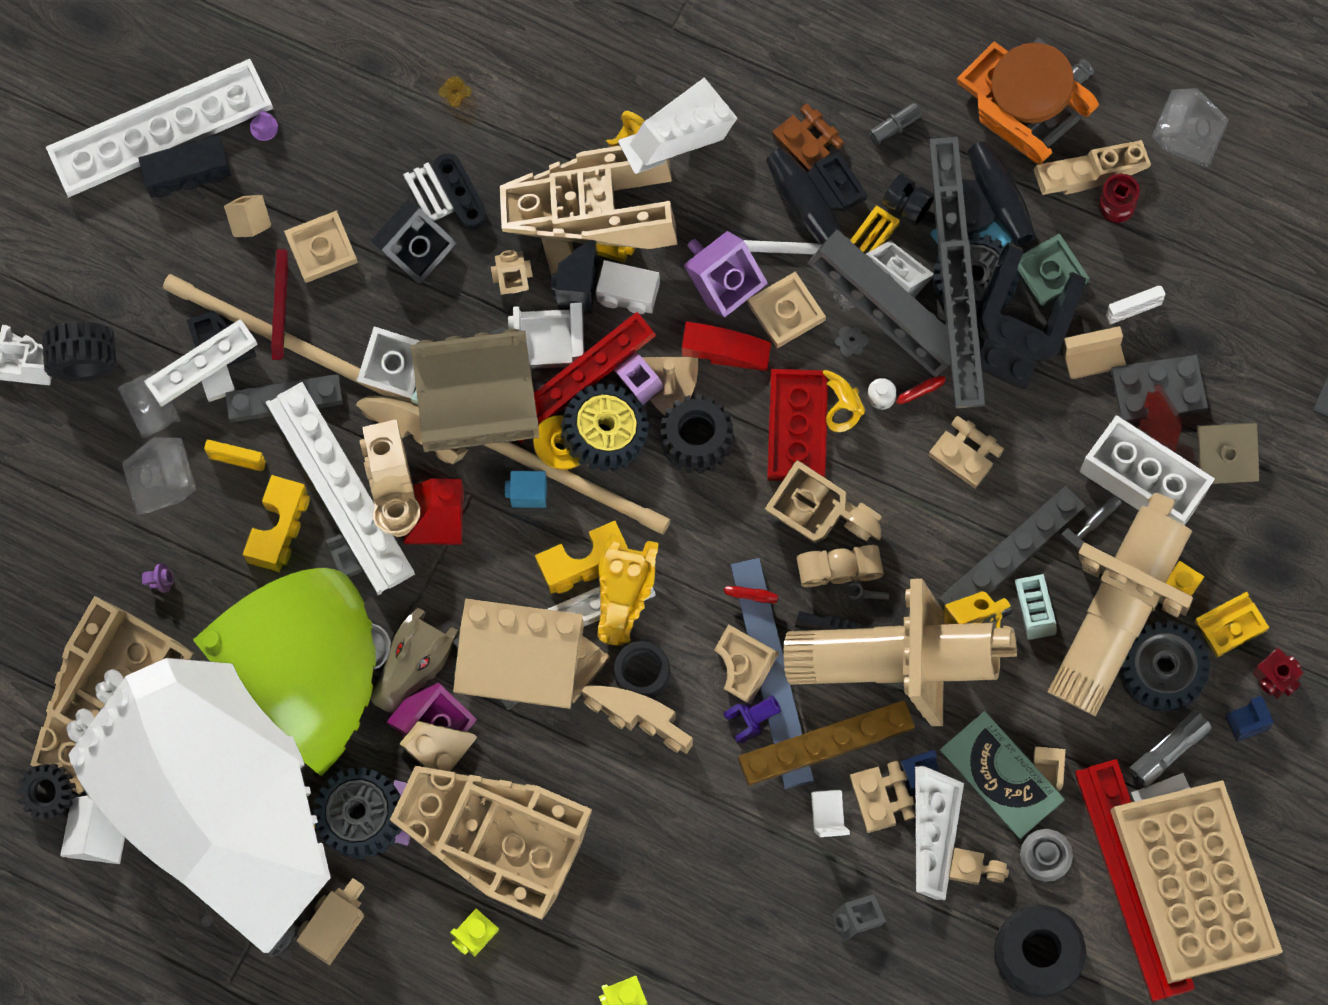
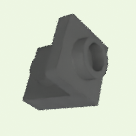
M874 894L844 903L832 913L835 928L840 932L844 941L857 933L879 927L886 922Z

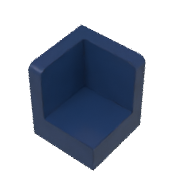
M1262 695L1251 699L1247 706L1228 712L1225 716L1236 742L1267 731L1274 723Z
M935 750L901 761L900 768L901 771H905L907 777L906 785L910 795L916 794L915 767L925 766L941 773L936 762L937 754Z

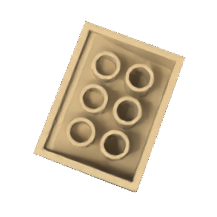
M465 599L453 692L571 709L584 628L583 614Z

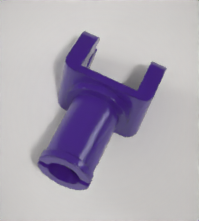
M771 695L753 707L736 704L725 711L723 715L728 720L736 718L741 714L743 715L749 728L735 736L736 742L740 744L758 736L761 733L760 723L780 713L782 710L777 699Z

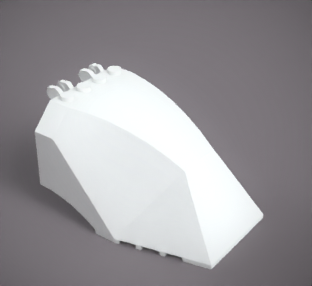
M165 658L125 676L124 679L119 671L107 670L104 676L106 682L98 683L95 687L98 700L105 704L95 718L90 710L84 708L78 710L75 715L77 721L70 722L66 728L69 738L76 743L68 755L79 782L89 799L96 804L104 816L139 851L187 886L263 953H269L331 878L323 843H317L314 825L318 821L317 817L311 815L307 796L311 794L310 787L304 786L300 769L304 766V761L293 736H287L261 710L241 682L233 664Z

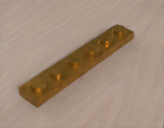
M905 700L742 754L738 756V762L746 783L750 786L913 731L915 725Z

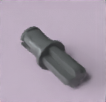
M912 103L895 115L889 114L888 119L869 130L870 137L874 143L880 145L896 133L901 134L903 128L922 116L920 107Z

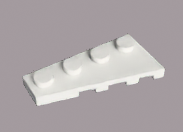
M925 766L915 767L916 892L936 900H945L964 783Z

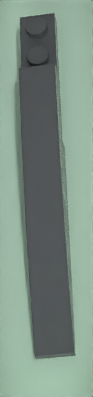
M958 137L929 139L935 221L955 407L985 406Z

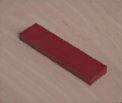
M277 249L271 341L272 360H282L284 358L289 266L287 249Z

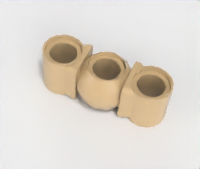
M877 545L854 547L852 551L845 548L835 549L828 553L826 551H811L797 556L801 585L807 588L827 585L829 581L833 584L850 582L853 579L854 582L859 580L871 581L884 576L879 547Z

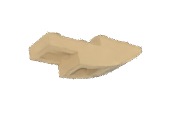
M1142 140L1093 149L1086 156L1036 165L1033 171L1042 195L1060 191L1067 195L1102 186L1114 174L1133 175L1149 168L1151 163Z
M367 396L357 402L356 406L362 410V414L366 418L378 423L397 419L401 438L403 439L412 434L414 440L423 445L418 405L386 396ZM461 447L435 452L440 460L453 465L463 459L468 449Z
M585 686L583 688L584 704L594 712L598 713L601 710L609 715L608 720L616 727L623 729L625 726L632 730L636 723L640 722L639 727L651 736H654L656 733L665 739L663 743L676 753L681 750L687 754L693 746V738L672 724L676 719L675 711L647 696L615 687Z

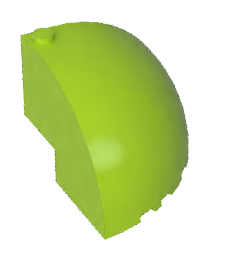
M330 568L303 570L266 584L230 607L193 639L210 662L233 664L241 682L257 705L287 736H293L304 763L320 776L338 760L345 751V745L353 731L358 730L361 724L359 719L364 707H368L371 698L373 667H376L375 644H373L371 632L372 623L368 619L363 605L365 603L349 577L341 571Z

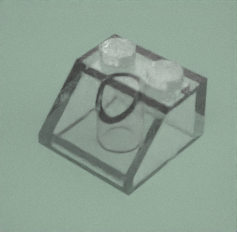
M1198 88L1171 90L1151 137L1168 153L1201 166L1209 167L1229 119Z
M153 437L122 462L137 515L180 503L197 490L182 438Z

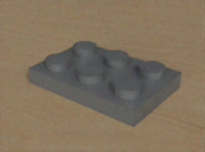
M1197 355L1111 368L1120 418L1128 423L1203 413L1208 410Z

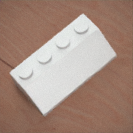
M1117 415L1085 457L1080 469V473L1137 510L1141 506L1147 507L1149 504L1147 500L1154 493H1159L1175 500V505L1169 517L1184 526L1215 480L1212 476Z

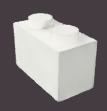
M604 260L596 288L597 302L608 308H617L619 306L628 308L632 313L644 314L646 312L652 314L660 285L659 272Z

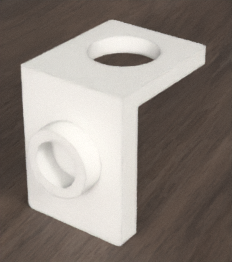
M842 791L812 792L814 833L819 837L850 835V830L844 826Z

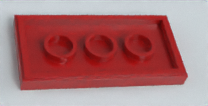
M771 369L767 481H783L797 460L825 478L828 378L823 374L824 370Z

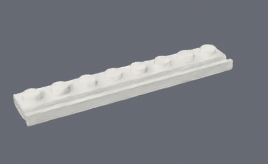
M301 382L277 395V398L266 401L270 412L377 594L380 595L382 591L390 589L415 575L414 570L393 535L384 533L375 525L373 520L375 504L304 384Z

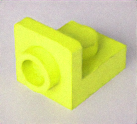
M475 909L457 930L454 928L450 932L455 939L452 944L462 954L466 955L469 951L475 957L499 931V928L478 909Z
M637 976L611 986L607 984L602 986L604 994L599 996L602 1005H648Z

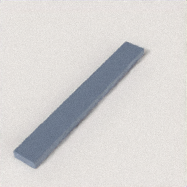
M759 558L731 564L735 586L767 590ZM738 598L747 635L779 652L778 657L760 687L763 701L772 695L777 699L782 710L780 713L768 718L773 744L802 735L791 686L785 675L784 657L771 604ZM810 765L781 775L784 789L814 783Z

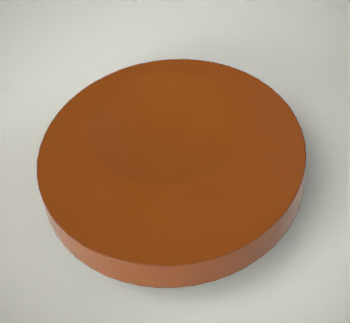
M1027 43L1011 49L999 60L992 76V90L998 106L1018 121L1025 123H1039L1058 115L1071 100L1075 85L1073 70L1066 56L1055 47L1043 43Z

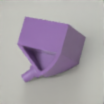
M728 231L706 248H703L696 239L691 240L687 245L695 256L684 264L685 269L707 307L724 318L768 284L744 240Z

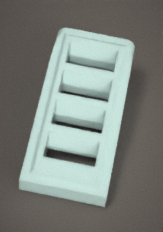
M1044 574L1015 579L1027 639L1032 640L1055 635L1056 621ZM1040 587L1041 591L1024 594V590ZM1038 599H1042V600H1043V601H1041V602H1035V603L1027 604L1028 601H1033V600H1038ZM1044 610H1045V613L1036 614V615H1030V614H1029V613L1038 612V611H1044Z

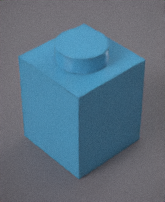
M511 471V480L505 481V498H510L512 508H547L546 471Z

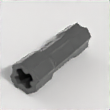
M1196 710L1192 711L1168 736L1130 767V774L1141 786L1147 788L1177 758L1211 731L1210 723L1201 713Z

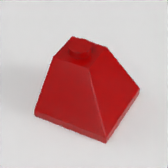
M429 479L413 485L415 500H417L420 506V518L415 527L407 535H404V544L462 545L464 508L462 480Z

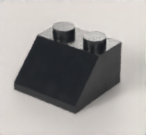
M408 199L371 240L380 251L419 285L457 244L425 212Z
M595 240L587 241L559 262L558 272L552 273L551 290H553V300L557 301L558 310H570V303H582L583 313L592 314L599 264Z

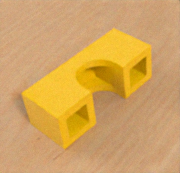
M271 475L262 503L267 511L280 515L278 524L268 531L252 528L243 552L247 563L279 573L282 565L288 563L291 554L290 542L299 533L301 525L298 521L302 511L305 512L310 501V495H308L304 484Z
M616 521L589 531V539L593 549L586 558H571L565 552L562 544L535 555L536 563L550 594L567 592L577 582L582 580L589 582L599 577L600 556L610 534L620 535L621 543L619 547L628 549Z

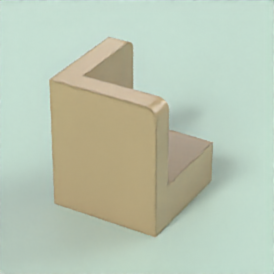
M262 195L242 196L224 205L234 237H253L271 227Z
M1035 746L1032 764L1057 791H1061L1064 782L1066 749Z

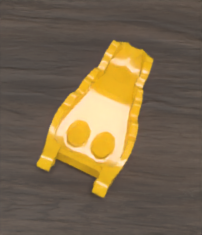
M610 534L599 562L601 615L598 625V638L603 643L619 646L630 642L633 622L639 618L641 610L645 607L644 600L651 594V588L655 580V559L658 543L647 541L643 551L619 547L621 543L620 535Z

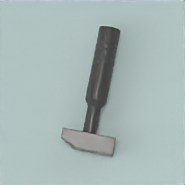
M1113 495L1086 522L1085 527L1077 535L1067 528L1061 534V538L1076 551H1080L1084 543L1082 539L1090 531H1094L1122 504V501L1116 495Z

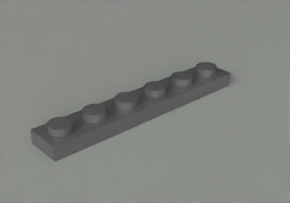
M1065 485L939 598V602L944 606L979 592L991 594L1084 511L1086 505Z

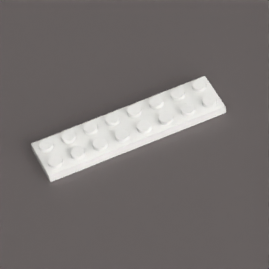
M248 59L51 144L46 149L69 198L140 167L138 159L140 156L205 139L260 115V111L267 112L273 109V106L251 59Z

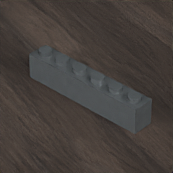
M836 230L807 263L934 377H937L950 365L947 327L933 313L921 305L913 295L908 293L889 274L874 263L869 256L856 247L848 237L844 236L839 230Z

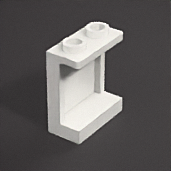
M570 303V310L521 312L519 307H513V316H508V329L526 330L530 369L567 367L584 354L582 303Z

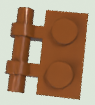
M807 103L800 109V112L806 117L802 122L792 115L772 131V136L808 173L815 162L830 155V152L826 149L828 145L832 144L836 150H839L845 142L840 138L839 131L834 126L830 127L822 119L823 115ZM815 127L822 136L816 139L809 131L811 128Z

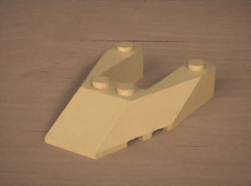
M621 146L583 151L576 154V159L561 165L558 161L549 165V170L535 176H533L532 172L500 186L503 232L578 243L595 240L600 245L644 249L677 245L676 223L670 201L616 210L614 191L672 182L669 158L665 159L666 163L635 174Z

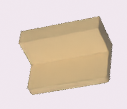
M1120 326L1064 338L1062 352L1070 379L1109 372L1112 367L1126 365L1121 348L1123 334Z

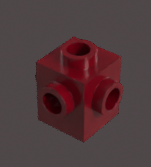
M1278 647L1256 667L1253 675L1260 681L1259 686L1267 695H1273L1278 700L1284 693L1289 697L1301 686L1298 681L1303 672L1299 662L1294 657L1287 656Z

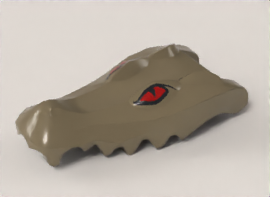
M417 608L401 624L393 638L390 654L384 664L381 677L372 690L371 701L373 704L385 712L394 713L406 698L416 694L419 689L424 687L427 680L433 679L443 668L453 647V641L460 635L459 630L451 627L445 634L422 621L426 614L424 610Z

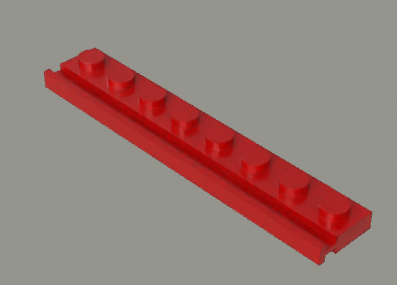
M1117 759L1075 771L1074 774L1151 1003L1193 991L1195 987L1192 978L1168 984L1110 811L1115 806L1132 803Z

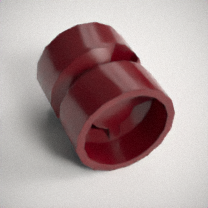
M1123 173L1114 174L1106 180L1099 202V209L1104 218L1110 222L1120 223L1132 217L1140 194L1137 181L1130 175Z

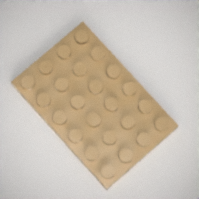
M1223 780L1115 806L1110 810L1168 984L1274 957L1283 953Z

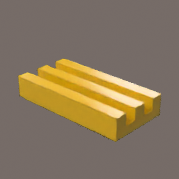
M877 205L850 240L856 246L877 216H882L881 220L859 249L863 253L887 221L891 223L870 251L885 244L900 222L899 219Z
M207 439L204 450L209 459L264 471L266 460H264L262 452Z

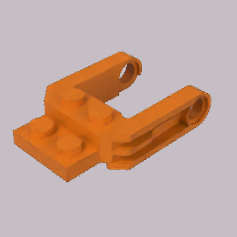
M994 41L957 78V84L978 99L980 123L1033 162L1042 164L1052 154L1051 148L1048 149L1041 140L1032 134V130L1013 116L1007 114L998 106L992 90L993 72L999 60L1008 51ZM1074 80V91L1068 106L1080 115L1089 117L1097 109L1099 103L1089 90Z

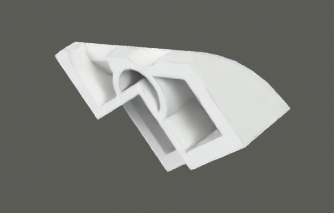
M2 325L0 332V380L50 386L52 377L48 376L44 371L42 344L36 343L33 338L27 335L21 338L11 333V327Z

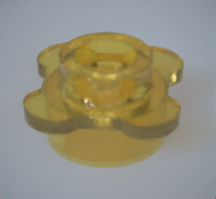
M453 76L439 88L438 93L440 97H445L449 101L451 107L456 108L460 106V102L465 97L471 96L472 90L469 86H465L460 77Z

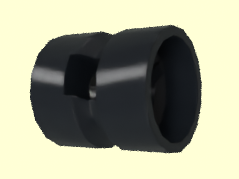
M901 173L888 188L882 204L894 212L902 211L903 218L917 225L930 209L934 201V194L922 186L916 188L915 181Z

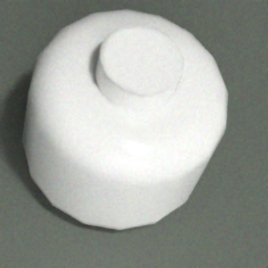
M886 378L874 380L868 388L867 398L869 403L874 408L880 410L890 408L896 400L895 385Z

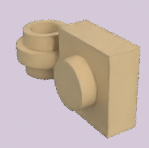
M955 848L949 879L979 885L981 874H986V880L1004 883V879L1008 877L1009 870L1006 869V863L994 860L989 861L988 866H984V853Z

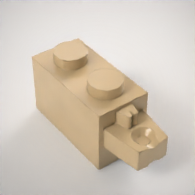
M352 878L344 890L338 888L335 892L331 890L328 896L323 895L315 906L314 910L317 912L310 921L306 920L297 932L299 938L296 941L298 944L329 966L364 917L362 911L358 909L361 902L357 900L364 890L363 884Z

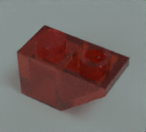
M1155 384L1154 391L1147 392L1144 408L1149 410L1146 420L1140 419L1138 429L1175 453L1182 428V418L1163 387Z

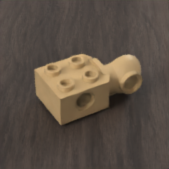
M397 419L362 427L365 439L359 441L363 457L365 458V471L369 479L375 504L373 510L375 525L384 533L393 536L407 535L420 518V506L417 500H415L407 456Z
M798 460L765 507L769 514L814 543L826 539L840 517L847 521L844 527L867 542L869 537L878 541L881 538L879 521L882 516L861 502L858 507L847 501L846 491Z

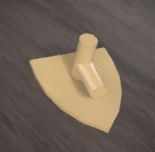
M642 357L664 385V389L650 399L660 413L665 416L668 407L673 409V403L676 400L682 403L685 396L690 395L691 398L697 384L698 358Z

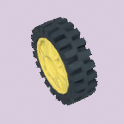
M597 384L595 388L591 385L586 387L584 392L582 390L579 391L568 404L562 419L561 436L562 439H565L564 446L566 450L570 449L572 458L578 457V463L584 466L585 463L590 464L589 469L592 470L600 467V471L607 472L609 468L615 471L620 466L624 468L631 461L633 462L642 450L649 424L646 422L647 413L642 411L643 405L640 401L635 402L636 396L632 393L629 395L625 394L626 389L620 387L619 390H615V385L608 384L607 388H604L603 384ZM599 425H607L610 431L602 430Z

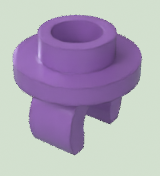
M260 111V115L251 121L250 131L257 140L268 141L277 134L278 124L272 115Z
M164 563L157 564L154 571L142 573V584H150L151 589L158 588L162 593L169 592L174 583V574Z

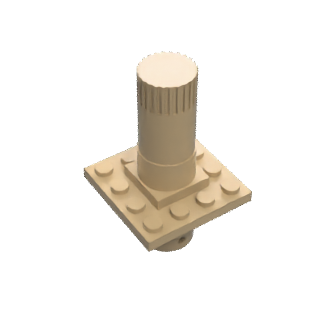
M1154 493L1147 500L1149 502L1147 507H1140L1115 558L1085 542L1078 553L1083 571L1097 578L1100 573L1103 574L1100 579L1101 585L1087 610L1088 614L1065 656L1048 693L1095 717L1151 611H1154L1157 604L1160 603L1163 606L1162 610L1177 618L1179 614L1186 616L1193 600L1192 596L1166 584L1192 530L1169 517L1175 505V500L1159 493Z
M910 579V589H906L905 593L906 606L910 607V617H904V626L788 631L784 642V669L790 685L861 682L904 683L905 695H908L911 702L915 704L922 717L931 726H943L944 681L997 680L1000 669V657H1017L1016 636L1013 628L1009 626L997 628L995 623L944 624V611L924 580Z

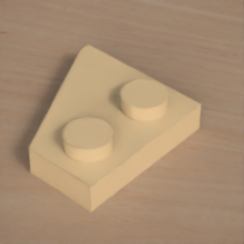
M417 721L400 745L423 767L451 771L477 739V736L468 731L463 732L449 727L435 726L430 723Z

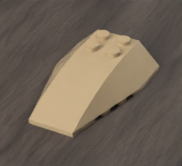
M94 596L65 646L62 656L64 658L55 679V690L52 700L48 703L44 727H41L30 765L34 767L43 764H58V768L64 767L67 769L65 774L71 773L73 777L69 780L70 783L76 784V788L72 790L81 795L85 790L77 778L68 755L76 743L69 738L66 728L70 722L77 721L75 715L78 710L83 708L90 710L95 718L105 704L98 700L95 687L98 683L106 682L104 676L107 670L119 671L124 679L125 676L165 658L191 660L194 653L178 641L132 614Z
M415 766L390 821L486 896L543 920L556 900L581 846L592 809L535 785H521L511 781H497L480 776H466L450 771Z

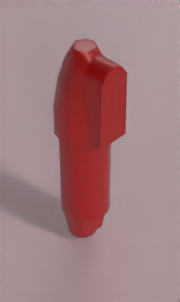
M945 376L929 378L897 396L896 403L900 405L908 403L944 385L946 381Z
M726 586L723 589L725 595L761 603L775 604L779 598L778 595L770 591L758 588Z

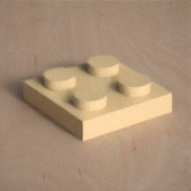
M337 211L284 231L305 283L358 263Z
M796 271L747 300L748 306L777 349L826 321L825 314Z

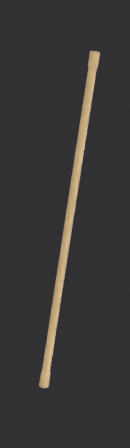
M169 274L163 284L164 290L184 300H190L210 311H214L216 314L234 323L241 319L247 329L272 341L271 324L195 288L192 284L172 274ZM285 332V348L383 396L411 402V398L358 382L360 368ZM509 441L484 445L535 471H546L547 477L637 520L640 524L664 535L670 524L671 519L649 508H643L568 470L554 469L543 463L537 455Z

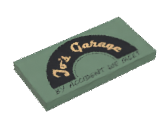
M985 711L940 749V752L1019 840L1065 801L1062 795Z

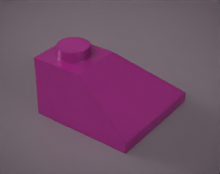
M437 683L406 698L387 723L405 738L417 721L464 732L468 731L477 719L441 684Z

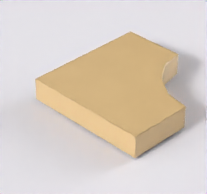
M728 624L714 649L723 658L727 667V681L724 690L752 704L779 652Z

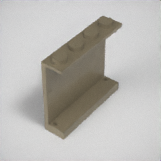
M508 329L503 331V333L493 335L482 332L469 338L451 336L446 338L445 341L421 340L414 345H410L424 452L539 438L526 330Z

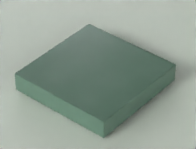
M1060 233L1023 253L1018 265V276L1040 309L1055 302L1057 297L1061 296L1064 286L1070 277V272L1085 277L1086 284L1090 280Z

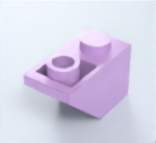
M637 352L613 370L642 405L664 389V385L659 377Z

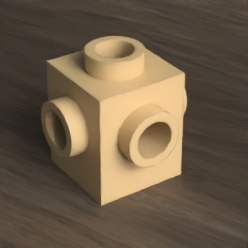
M508 250L495 256L496 266L491 267L493 283H499L501 295L529 290L527 278L533 276L530 260L524 261L523 251Z

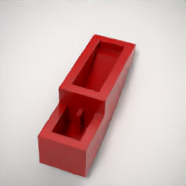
M686 321L682 356L711 360V364L767 371L771 349L770 342L741 332Z

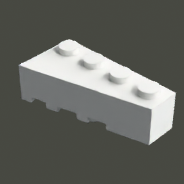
M704 77L647 119L629 145L643 163L649 165L722 141L737 120V117Z

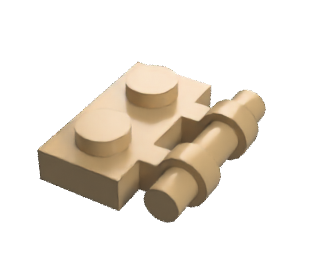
M957 416L951 425L960 432L955 437L948 431H945L930 450L929 457L976 489L993 466V463L985 458L990 452L999 458L1005 448L996 443L997 439L989 435L987 437L975 428L976 425L970 420L966 422ZM968 437L981 446L977 452L964 443Z
M898 761L887 764L890 775L883 778L879 767L850 775L867 833L895 826L894 813L902 811L905 821L916 818L913 809L915 802L913 797L909 796L905 784L907 777L905 771H901ZM894 786L898 800L890 803L885 788Z

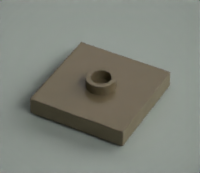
M1257 423L1197 426L1199 469L1215 478L1212 484L1259 481Z

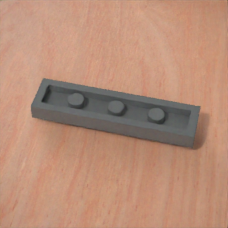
M339 374L226 392L230 423L273 416L266 401L277 398V395L301 382L304 384L317 408L342 405L343 397Z

